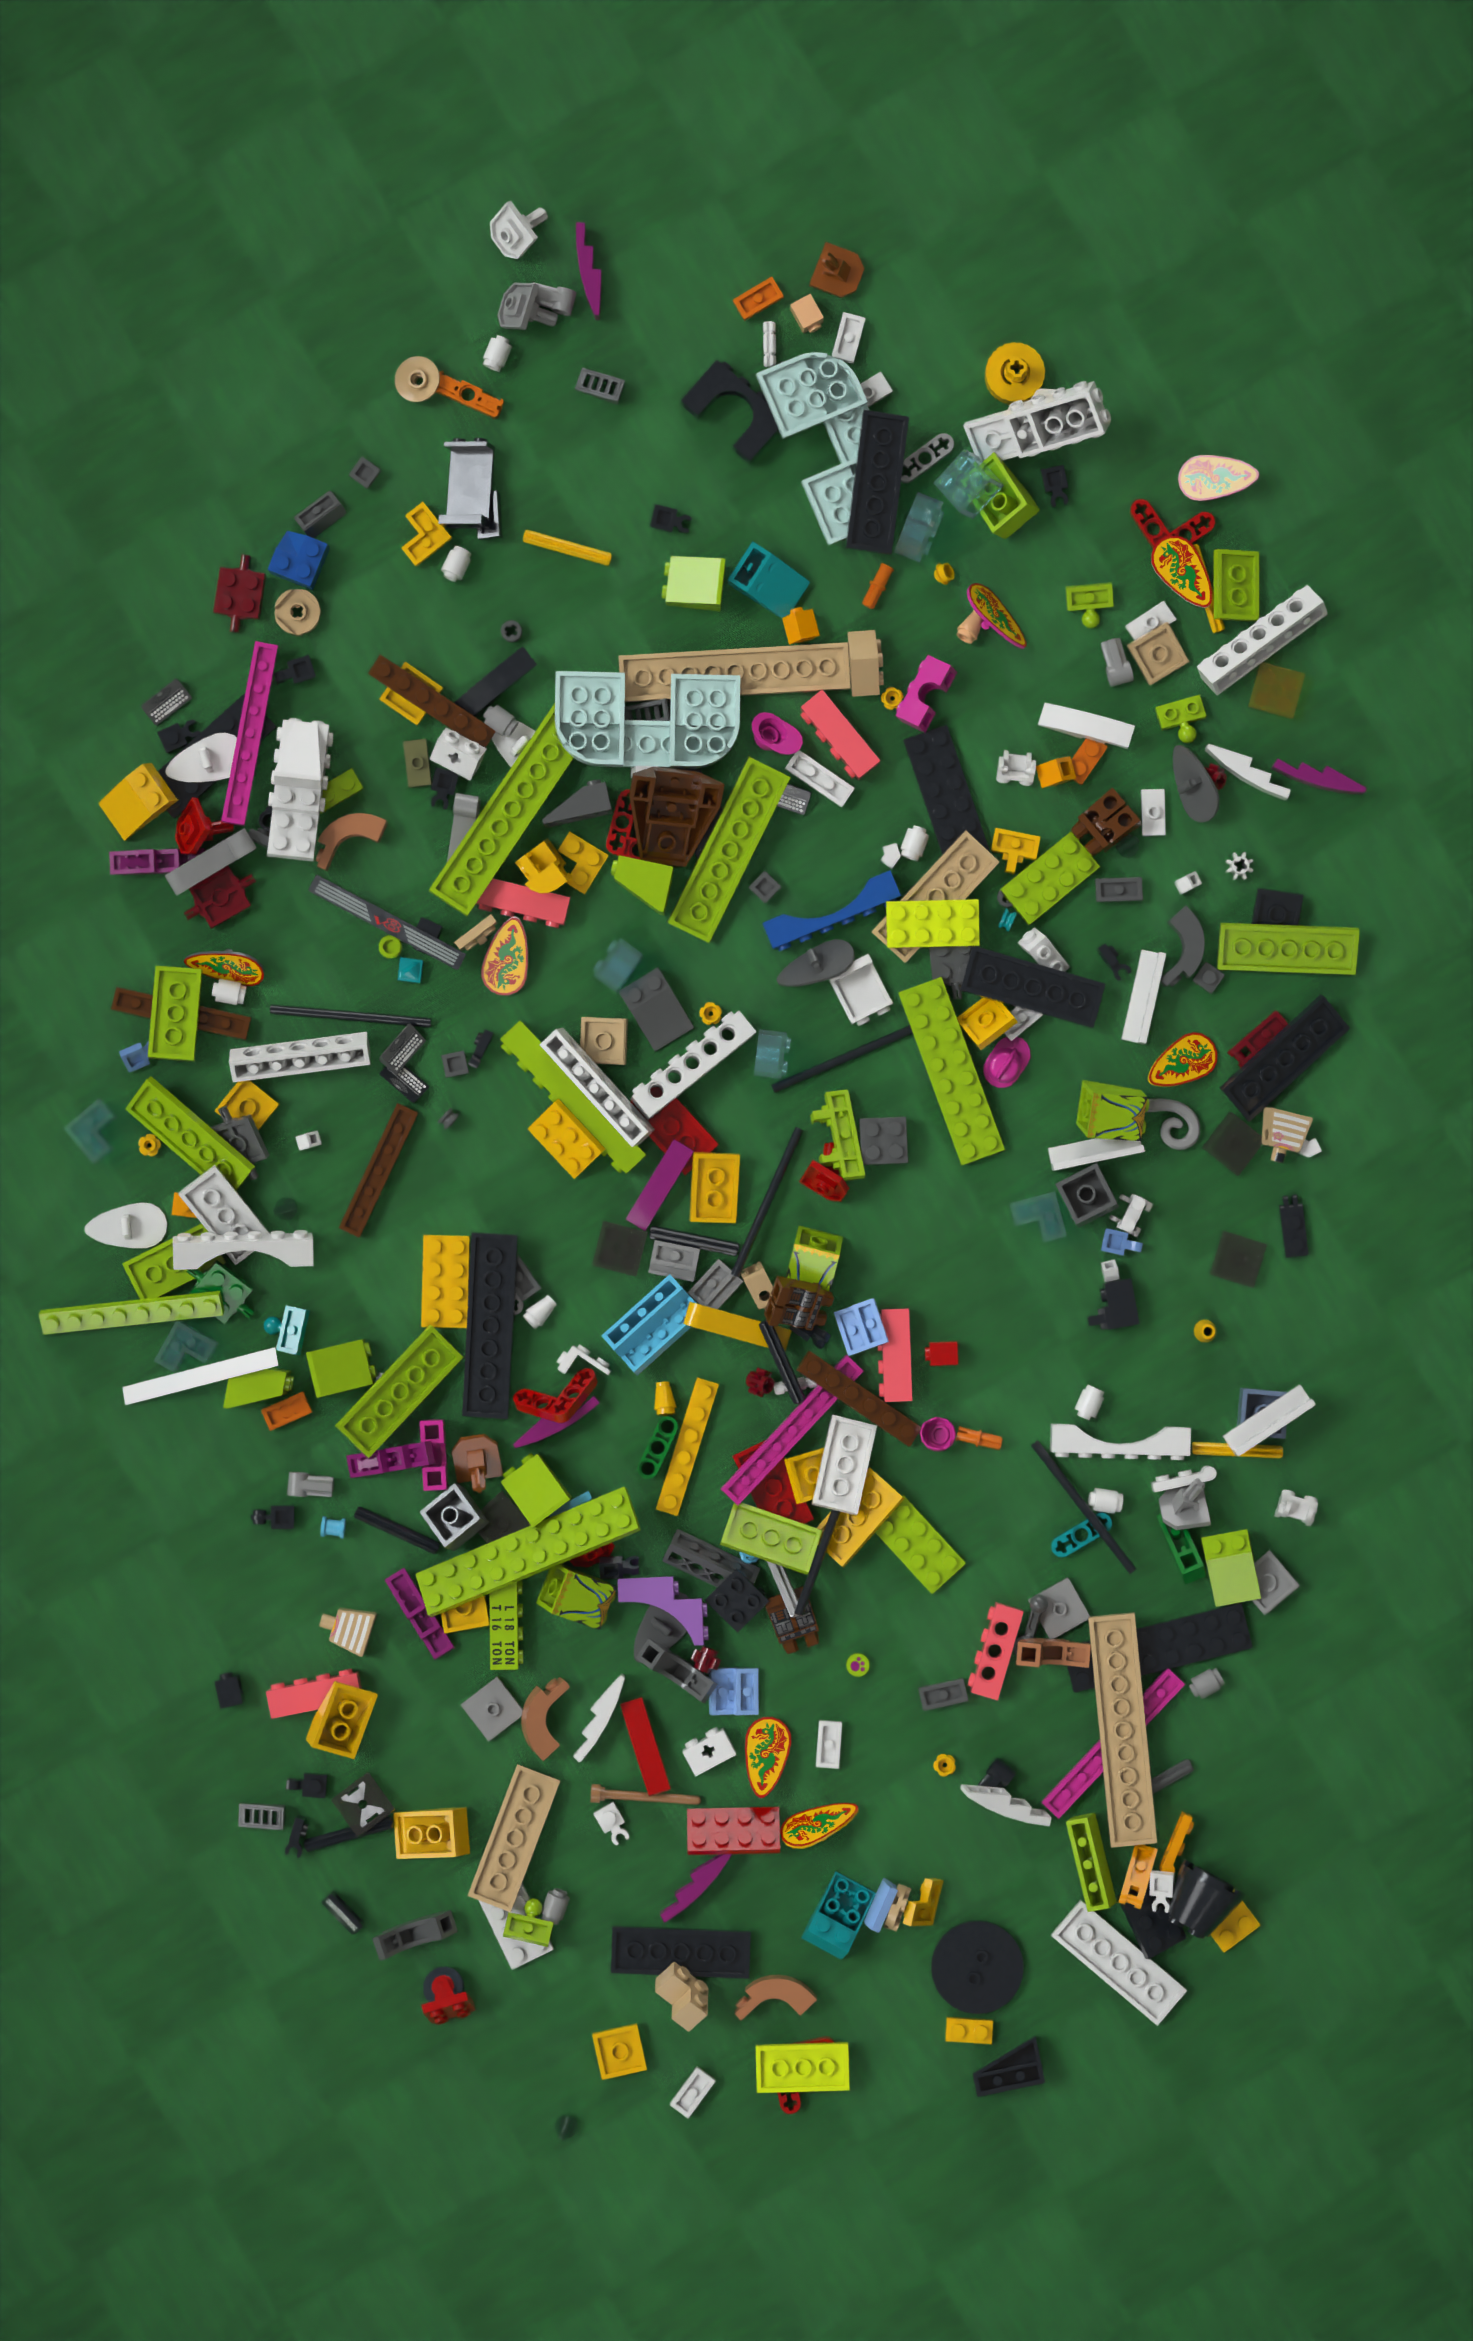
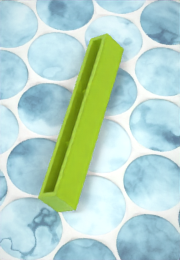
M521 1021L500 1038L503 1042L501 1045L502 1049L509 1056L514 1054L519 1059L516 1062L517 1065L525 1073L529 1070L535 1076L532 1081L540 1089L545 1087L551 1093L548 1098L553 1103L559 1098L605 1148L601 1154L604 1157L608 1154L614 1160L611 1165L619 1173L624 1171L627 1174L647 1156L639 1146H630L540 1046L541 1042Z

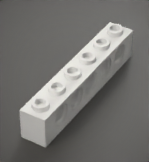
M1308 585L1297 590L1293 596L1285 602L1278 604L1266 616L1259 618L1255 624L1239 633L1235 639L1223 645L1209 658H1205L1197 666L1201 679L1216 695H1219L1326 616L1328 613L1324 601Z
M732 1011L721 1019L723 1024L718 1028L715 1026L709 1028L703 1034L705 1036L703 1040L699 1043L697 1040L693 1041L685 1048L688 1052L681 1057L679 1054L674 1056L668 1062L670 1065L664 1071L661 1068L650 1076L652 1080L648 1084L644 1085L642 1082L632 1090L634 1095L631 1097V1100L647 1120L652 1118L755 1035L756 1030L740 1011L735 1014ZM730 1030L734 1038L730 1041L723 1039L722 1031ZM712 1044L716 1048V1053L713 1055L706 1054L704 1046ZM694 1058L698 1062V1067L696 1069L688 1068L686 1060ZM672 1072L679 1074L680 1082L671 1083L668 1079V1074ZM652 1087H659L663 1095L655 1098L651 1095L650 1089Z
M564 1028L555 1029L540 1044L631 1147L640 1145L655 1130Z
M367 1032L230 1049L229 1066L232 1081L240 1082L370 1065L371 1052Z

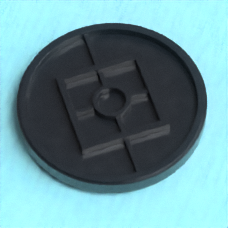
M971 1920L957 1924L939 1939L933 1951L931 1973L937 1991L948 2004L966 2013L983 2014L1003 2007L1016 1994L1023 1978L1024 1965L1019 1946L1005 1929L992 1922Z

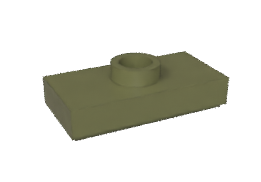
M427 740L404 741L408 787L430 786L432 782Z

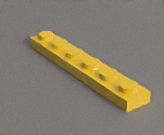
M699 1377L696 1379L656 1510L678 1516L719 1386L718 1383Z

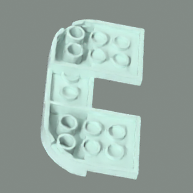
M805 353L758 372L756 377L783 439L822 422L825 425L841 464L804 479L801 483L829 546L847 537L863 410H869L867 406L868 401L857 376L844 361L829 356L827 353Z
M556 671V733L563 748L573 758L591 766L704 768L721 760L730 751L738 735L740 725V675L671 674L670 721L624 720L625 673Z

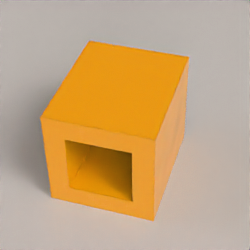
M798 607L790 610V614L782 618L789 645L807 642L820 636L813 609L803 610V607Z
M1070 756L1057 758L1036 766L1042 788L1057 786L1076 779Z

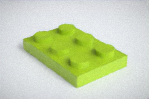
M1214 550V619L1253 622L1259 619L1258 551Z

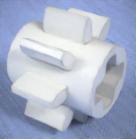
M1234 852L1232 854L1234 860L1225 861V863L1230 865L1229 869L1225 872L1234 874L1233 880L1240 875L1245 880L1247 878L1245 872L1252 873L1254 871L1252 868H1249V864L1253 862V859L1247 860L1245 858L1246 852L1241 857H1238ZM1242 861V866L1245 867V869H1242L1238 872L1237 866H1235L1234 863Z

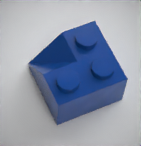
M286 531L275 549L267 570L272 575L313 591L330 547L327 543L307 535Z

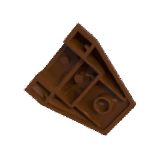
M650 767L633 773L629 797L640 860L686 867L721 806L724 783L697 771Z

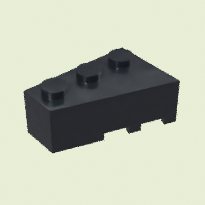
M1036 2036L1031 2037L972 2073L977 2097L1046 2083Z

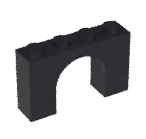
M716 360L681 399V406L699 420L707 409L720 397L734 395L744 399L752 409L753 420L749 428L733 445V451L750 465L778 434L779 429L764 394L760 391L755 393L750 388L751 384L744 377L740 376L738 378L733 374L734 369L727 362L723 361L721 363L719 360Z

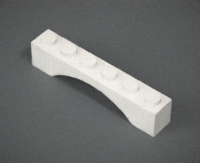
M297 1230L294 1233L272 1231L271 1234L251 1231L242 1235H238L237 1232H226L224 1235L206 1232L202 1233L201 1236L180 1233L177 1236H173L174 1270L198 1269L205 1262L216 1256L242 1250L269 1254L282 1260L290 1267L313 1266L312 1233H308L306 1230Z
M1051 1424L1050 1452H1055V1457H1069V1453H1078V1457L1092 1458V1453L1101 1454V1458H1115V1454H1124L1126 1459H1138V1455H1147V1459H1161V1455H1171V1460H1184V1456H1190L1191 1428L1164 1427L1158 1433L1144 1440L1122 1444L1095 1439L1084 1433L1074 1424Z

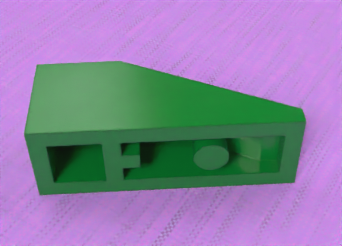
M1161 1514L1156 1515L1184 1584L1186 1585L1205 1577L1204 1565L1188 1529L1175 1530L1163 1523Z

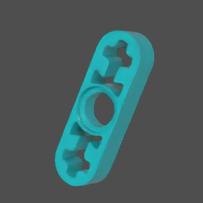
M1096 1513L1097 1517L1107 1519L1105 1528L1109 1531L1112 1526L1111 1518L1106 1513ZM1085 1519L1055 1537L1051 1542V1550L1058 1557H1066L1100 1537V1535L1093 1529L1096 1534L1092 1536L1090 1528L1086 1526L1089 1521ZM1079 1528H1084L1088 1532V1537L1084 1541H1078L1075 1538V1532ZM1068 1534L1071 1535L1073 1542L1077 1544L1075 1547H1072L1071 1543L1065 1547L1066 1551L1064 1553L1061 1550L1056 1551L1055 1549L1058 1546V1541L1065 1543L1069 1540L1066 1537Z

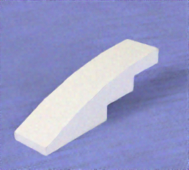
M1044 703L1038 722L1039 726L1080 739L1083 737L1103 744L1106 742L1125 749L1129 747L1135 728L1134 725L1049 703Z
M1211 744L1206 746L1205 752L1241 781L1284 801L1288 799L1291 790L1269 783L1271 773L1250 767L1251 757Z
M623 1673L619 1675L591 1707L590 1710L596 1716L582 1730V1734L588 1739L573 1755L578 1762L583 1760L606 1727L625 1679Z
M961 1784L960 1789L968 1798L991 1811L1022 1822L1050 1826L1051 1816L1044 1809H1033L1025 1799L1011 1798V1795L1005 1788Z

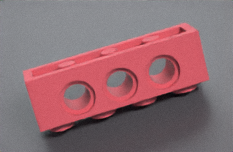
M995 1602L994 1607L990 1606L987 1615L990 1623L988 1629H983L980 1639L981 1642H984L981 1651L977 1650L974 1664H977L975 1673L971 1672L967 1686L971 1687V1693L998 1700L1024 1611L1022 1609ZM999 1622L1007 1624V1630L1003 1634L995 1632V1626ZM993 1644L1001 1647V1652L997 1656H991L988 1653L989 1647ZM985 1667H992L994 1669V1675L991 1678H984L982 1676V1670Z

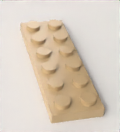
M965 830L900 901L966 899L995 868L999 861ZM885 916L871 932L887 946ZM920 947L889 949L906 963Z
M517 1764L469 1890V1897L508 1912L512 1911L560 1780Z

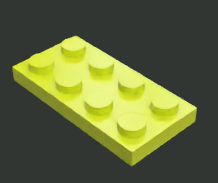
M979 899L886 901L887 948L980 946Z
M848 2042L756 2045L757 2093L850 2090Z

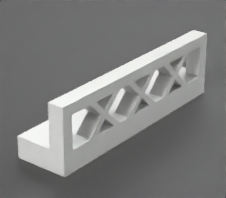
M1141 950L1121 1040L1142 1045L1146 1044L1166 953Z
M1099 1138L1048 1148L1052 1171L1145 1152L1141 1141Z
M1299 1384L1224 1434L1223 1438L1233 1453L1239 1457L1316 1404L1308 1397Z

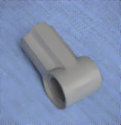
M535 283L539 285L535 303L539 304V306L550 308L555 313L566 316L571 315L577 292L565 287L553 288Z
M1120 638L1102 642L1101 649L1107 665L1106 674L1110 686L1113 687L1134 681L1129 661H1126Z
M289 1472L287 1495L308 1497V1495L332 1497L334 1477L315 1476L304 1472Z

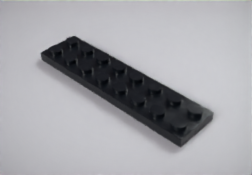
M472 1232L462 1416L509 1418L519 1235Z
M1241 1602L1136 1628L1141 1676L1253 1648ZM1090 1640L1080 1643H1090ZM1092 1654L1090 1656L1089 1668L1067 1666L1074 1693L1095 1688Z

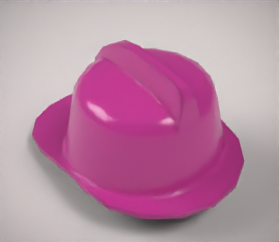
M763 712L754 717L752 731L754 733V740L761 749L765 751L774 750L785 755L794 754L801 749L803 740L796 728L772 713Z
M1008 1037L1001 1039L985 1061L984 1075L986 1080L998 1088L1012 1085L1029 1062L1030 1049L1028 1044L1020 1037H1016L1012 1041Z

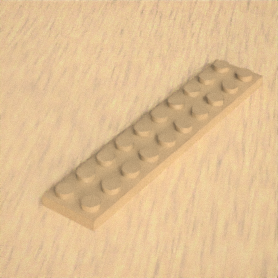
M848 642L618 656L619 673H625V702L655 701L664 698L670 700L671 674L740 675V696L851 689Z
M1135 1613L1088 1617L1110 1846L1112 1848L1157 1843Z

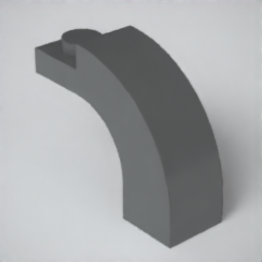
M1184 906L1167 922L1181 940L1182 954L1179 961L1161 978L1160 983L1164 987L1168 984L1173 987L1182 978L1179 975L1181 972L1187 979L1191 977L1203 957L1205 946L1204 933L1197 917L1187 906Z
M651 1639L646 1641L636 1656V1659L648 1668L672 1680L703 1703H706L718 1685L707 1677L704 1672L694 1668V1665Z
M451 1910L399 1924L383 1931L382 1934L372 1939L379 1960H385L411 1947L442 1940L458 1931Z

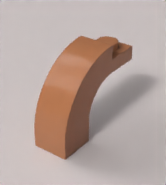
M354 813L332 822L318 839V842L325 845V848L320 849L317 854V867L328 872L338 847L342 842L351 837H364L380 843L388 825L387 820L371 814Z
M1022 1639L1018 1641L1016 1665L1040 1667L1041 1665L1055 1664L1089 1668L1091 1644L1071 1642L1064 1639Z
M561 1677L552 1679L545 1686L546 1690L544 1692L536 1686L529 1694L522 1711L521 1724L523 1735L529 1747L542 1761L560 1746L547 1729L546 1714L549 1707L570 1688Z
M768 1975L754 1980L745 1987V1992L749 1997L743 1996L735 2004L737 2007L735 2015L742 2020L761 2002L767 1999H781L787 2002L801 2016L817 2000V1996L807 1985L793 1977Z

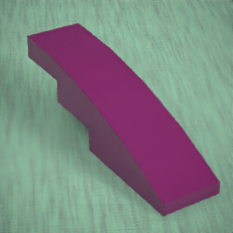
M576 222V248L580 276L595 320H600L601 269H593L594 248L593 246H585V223Z
M1277 759L1271 767V770L1314 788L1362 795L1367 789L1329 766H1326L1322 772H1319L1302 762L1295 769L1282 760Z
M199 848L196 855L181 854L180 849L109 852L110 875L168 874L205 852L206 849Z
M675 1139L673 1140L625 1220L646 1231L693 1154V1150Z
M593 1396L565 1423H557L541 1418L513 1446L515 1448L521 1447L561 1431L582 1418L597 1406L600 1401Z
M431 1441L379 1449L370 1458H367L363 1453L346 1456L350 1478L435 1464Z
M402 1568L386 1578L385 1582L407 1619L410 1620L419 1637L424 1641L434 1660L453 1650L455 1646L449 1636L444 1634L443 1626L436 1616L432 1618L428 1616L422 1594L407 1570Z
M718 1854L690 1871L693 1881L676 1890L675 1896L678 1901L660 1911V1916L664 1923L684 1910L706 1890L719 1875L732 1854Z

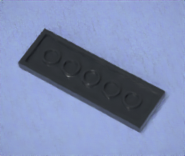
M863 410L845 549L885 555L892 554L909 416Z
M245 693L180 752L216 733H228L237 737ZM267 715L265 716L261 742L277 728ZM179 753L158 771L178 799L176 803L166 809L174 819L183 813L192 797H201L217 782H183L169 778L166 775V768Z
M947 725L904 739L903 742L942 855L965 830L990 852Z
M972 946L960 991L1093 1029L1106 984Z
M1320 994L1220 1087V1090L1241 1115L1250 1122L1264 1107L1273 1101L1342 1037L1350 1027L1328 1000Z
M613 1925L611 1973L660 1975L673 1962H676L678 1965L687 1968L694 1977L749 1979L751 1931Z

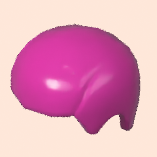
M933 1417L922 1424L920 1436L922 1443L927 1449L941 1452L954 1444L956 1432L954 1425L948 1419Z

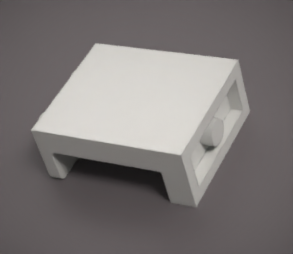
M869 954L853 961L851 967L843 974L829 979L851 1025L857 1023L860 1026L870 1021V1015L877 1012L878 1016L891 1010L889 1006L893 1004V1001L890 999Z

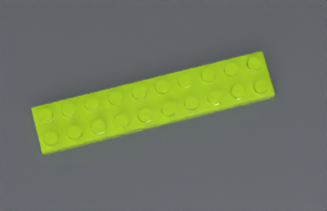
M555 703L429 889L430 893L465 916H468L574 759L563 748L558 739L555 729Z
M624 1486L545 1519L535 1527L528 1526L416 1573V1578L427 1614L432 1618L641 1531L628 1489Z

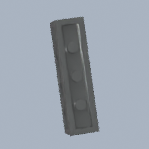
M679 1529L676 1530L662 1560L715 1587H718L736 1569L754 1585L760 1571L759 1567L744 1563L740 1558ZM671 1552L680 1555L682 1559L678 1560L670 1556ZM697 1563L701 1565L703 1569L699 1570L697 1568H694L692 1564ZM718 1573L722 1575L724 1579L719 1580L715 1578L713 1574Z

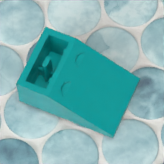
M753 541L728 579V585L781 619L790 614V610L794 609L810 584V581Z
M835 1872L801 1938L842 1960L849 1952L876 1893Z

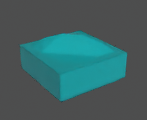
M400 957L397 980L421 983L424 961Z

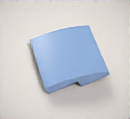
M875 1298L834 1312L848 1356L889 1342Z
M758 1668L711 1669L709 1678L718 1685L709 1697L710 1715H759Z
M886 1878L882 1879L864 1920V1923L871 1930L878 1933L898 1892L897 1886Z

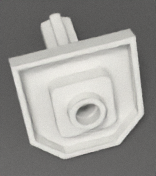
M512 201L507 202L490 221L492 240L505 257L518 259L524 255L538 237L532 228L547 220L546 211L538 208L527 216L521 215Z

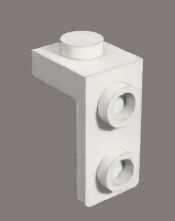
M1035 927L1031 931L1026 932L1023 938L1017 942L1039 965L1063 972L1069 969V965L1049 939Z
M580 1344L578 1347L573 1345L568 1353L563 1351L557 1360V1363L560 1364L557 1369L564 1374L577 1355L607 1375L611 1372L608 1369L609 1363L600 1357L597 1360L589 1356L590 1351Z

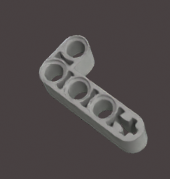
M459 793L455 795L454 819L447 862L479 816L481 803L479 796Z
M244 828L166 874L165 878L177 896L256 849V846Z

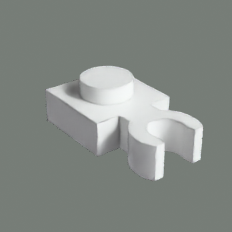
M614 1801L593 1813L604 1833L611 1830V1839L616 1846L619 1844L616 1839L617 1834L621 1833L625 1836L626 1840L629 1839L628 1831L620 1827L625 1820Z
M1151 1870L1149 1895L1156 1896L1152 1904L1153 1911L1156 1912L1157 1904L1162 1903L1165 1906V1913H1168L1170 1900L1167 1897H1173L1175 1872Z

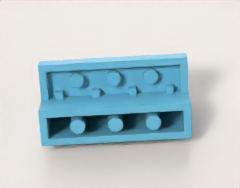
M669 1274L601 1336L636 1375H639L691 1328V1326L685 1325L683 1322L689 1301L696 1302Z

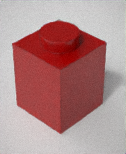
M957 1341L929 1342V1347H925V1361H929L930 1366L958 1365Z

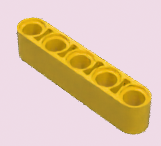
M689 1301L683 1324L768 1348L759 1327L761 1321ZM774 1326L786 1352L791 1330Z

